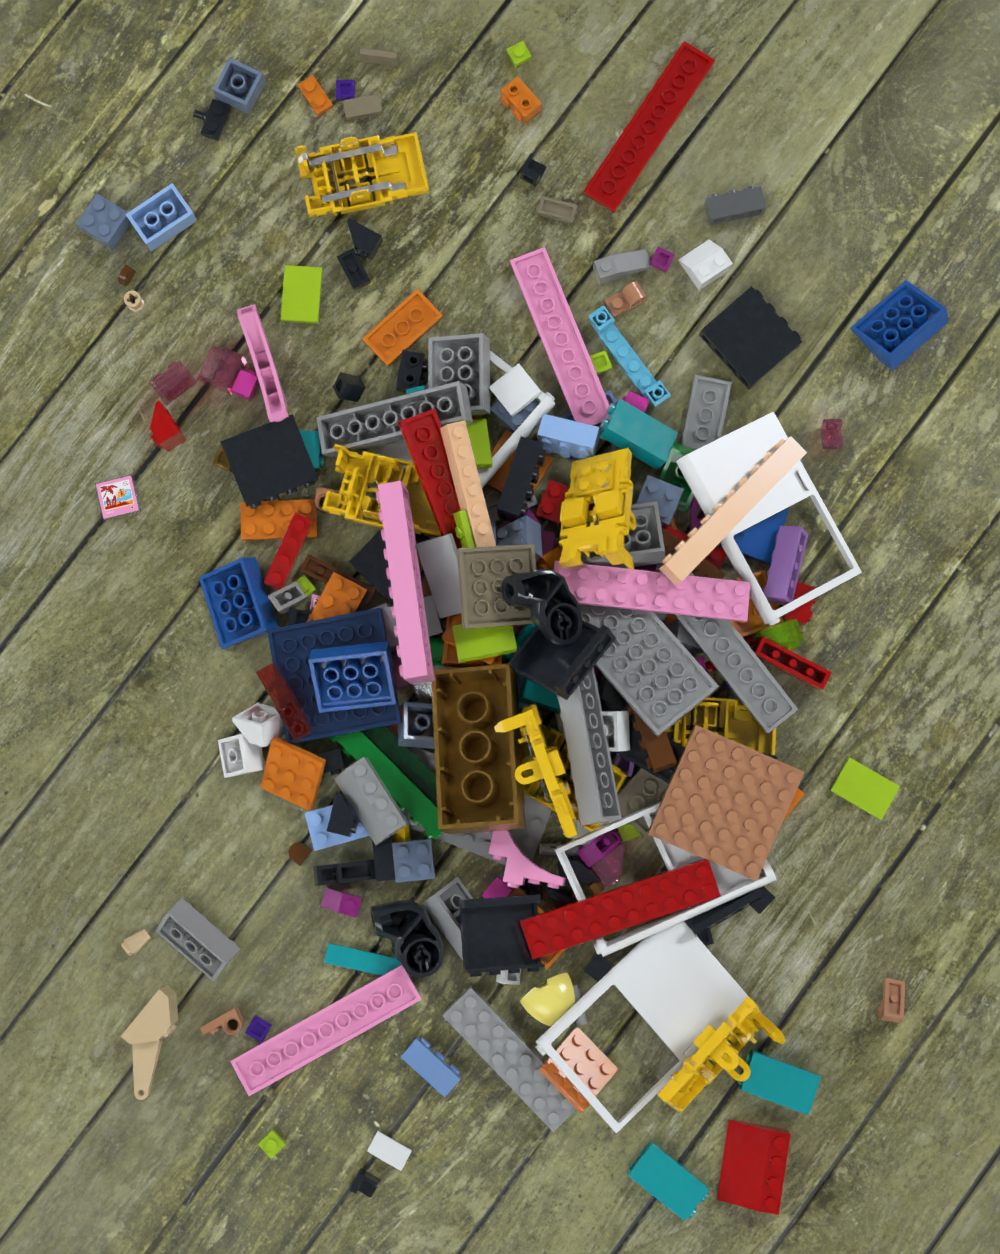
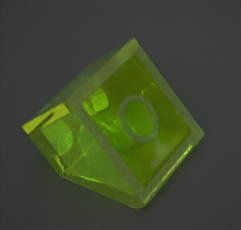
M797 619L760 630L754 634L756 639L765 637L788 650L800 647L799 643L804 641Z

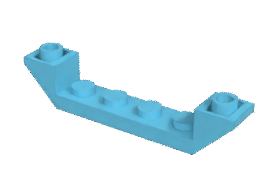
M603 305L591 313L588 318L597 336L640 394L649 399V402L655 407L671 396L669 391L660 380L658 382L655 380L614 325L615 319Z

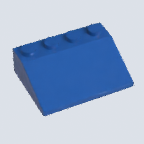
M905 280L851 327V331L879 361L891 370H894L948 323L947 308Z
M789 507L733 536L745 558L771 564V555L776 545V534L779 533L780 526L785 525Z
M256 557L240 558L199 577L222 649L268 634L267 630L279 628Z
M389 641L311 650L308 661L319 713L394 705L397 703Z

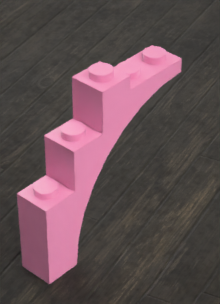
M256 305L237 309L238 318L258 376L269 421L280 422L289 417L287 401Z
M510 830L493 831L488 854H492L493 859L504 861L505 857L507 858L503 881L508 882L507 886L519 888V885H525L526 878H528V883L538 885L540 881L547 882V887L559 889V885L564 886L566 878L552 874L531 861L516 844Z

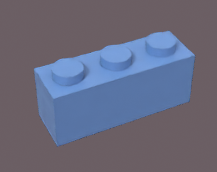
M417 1036L402 1053L401 1058L441 1095L446 1097L461 1079L460 1070L453 1064H447L444 1061L446 1059L445 1056L439 1051L434 1052L430 1048L431 1044L422 1037L420 1039Z

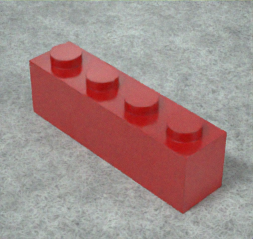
M300 512L294 513L264 580L265 584L279 590L286 586L315 519Z
M759 637L752 649L756 656L764 663L816 690L824 689L832 673L765 637Z

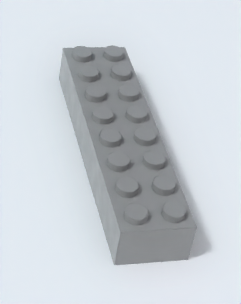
M457 381L316 417L322 454L330 458L337 457L338 453L333 448L334 444L346 446L349 451L358 452L403 441L404 438L398 422L432 409L436 410L442 427L460 421H465L466 425L471 424L473 420L467 386Z
M593 667L568 700L557 695L561 710L560 718L564 726V739L568 749L567 757L571 765V778L575 787L574 796L578 804V817L581 825L622 819Z
M472 985L443 1012L442 1016L553 1132L576 1110L564 1095L540 1072L539 1068L544 1063L542 1058Z

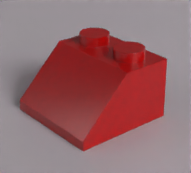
M158 400L155 403L150 430L153 434L150 436L160 449L164 448L169 452L187 439L167 408Z

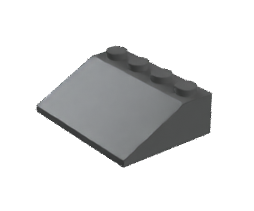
M483 333L428 338V389L460 381L467 386L471 415L490 414V339Z
M658 502L634 504L631 506V511L636 518V529L629 530V535L624 536V547L633 558L634 567L660 564L665 558V547ZM594 551L590 552L589 557L586 556L587 564L627 568L624 563L612 565L606 556L596 555Z

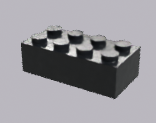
M520 437L498 503V518L513 522L527 515V502L532 501L534 495L533 484L538 483L540 476L539 466H543L546 458V450L543 449L542 442Z

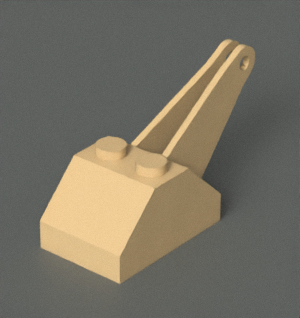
M168 985L156 992L120 1036L127 1043L132 1044L134 1095L138 1100H144L149 1096L163 1038L166 1039L177 1028L175 1026L178 1021L176 992Z

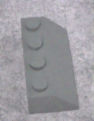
M361 758L335 778L336 783L375 845L383 842L409 824L368 758Z
M456 877L424 901L422 905L463 960L459 900L473 899V897L460 879Z
M183 898L166 913L155 930L213 982L240 950L234 941L226 937L219 928L211 924L204 915L196 911Z

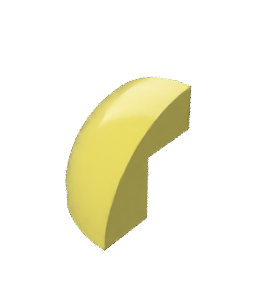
M562 973L547 979L545 985H542L540 988L534 987L520 1000L522 1006L532 1017L550 1027L575 1004L574 989L568 973Z

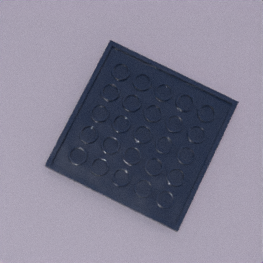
M382 608L267 630L287 742L295 744L402 723L396 686L397 703L394 705L319 713L308 661L311 650L386 642L387 636Z

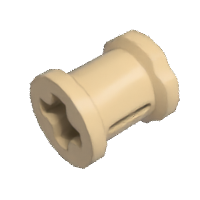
M132 290L124 295V302L131 311L140 312L143 309L145 303L138 292Z

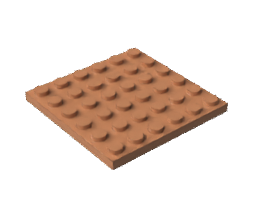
M695 724L647 834L757 881L804 775V771Z

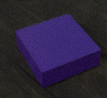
M336 80L337 101L355 98V80Z
M255 1015L245 1033L262 1043L272 1024Z

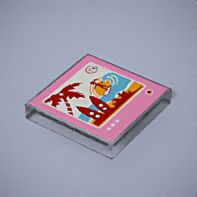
M132 474L95 483L104 521L141 512Z

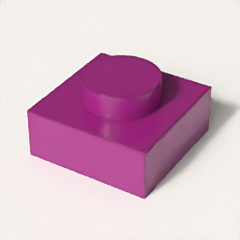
M658 246L649 265L666 273L675 254Z

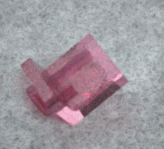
M842 419L823 420L820 431L823 449H842Z

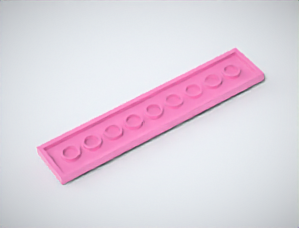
M545 247L510 260L511 267L573 420L593 426L600 425L608 417L606 412L610 405Z
M559 561L554 563V571L564 576L569 590L578 601V604L747 622L750 582L688 575L675 586L662 572L630 570L590 564L563 568Z
M400 965L232 1059L230 1062L248 1096H251L415 1004L422 998L409 974Z

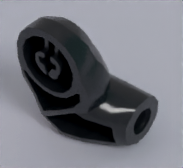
M540 569L506 576L503 579L501 590L505 602L509 606L529 608L532 621L546 639L557 645L572 644L579 638L583 625L578 601L569 590L563 575L550 569Z
M397 900L370 907L376 936L391 940L392 951L408 974L413 977L424 978L433 975L439 970L444 956L443 943L439 931L431 923L423 905L411 900Z

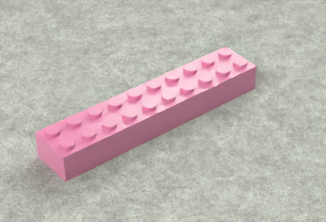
M402 481L378 485L379 491L376 492L377 502L381 505V510L378 511L380 522H383L384 527L381 530L382 540L386 542L384 557L385 560H388L389 565L386 568L388 580H391L389 595L394 602L391 612L393 618H396L397 626H394L395 637L399 640V645H397L396 649L397 655L401 657L402 665H399L400 675L410 684L435 681L409 490Z

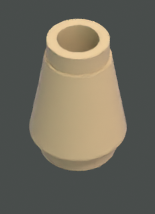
M143 929L124 939L121 946L129 956L136 955L148 940L151 939V936Z

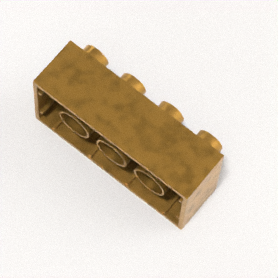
M510 664L434 670L435 681H432L438 829L447 834L526 829L524 784H520L515 778V770L522 764L521 743L518 741V738L521 736L520 727L508 732H496L494 728L501 720L519 714L517 674Z

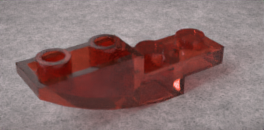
M272 662L258 670L256 674L274 702L275 709L294 741L312 732L297 698L275 663Z

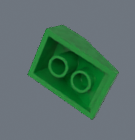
M674 442L659 480L684 489L676 509L687 513L694 494L676 461L695 450Z

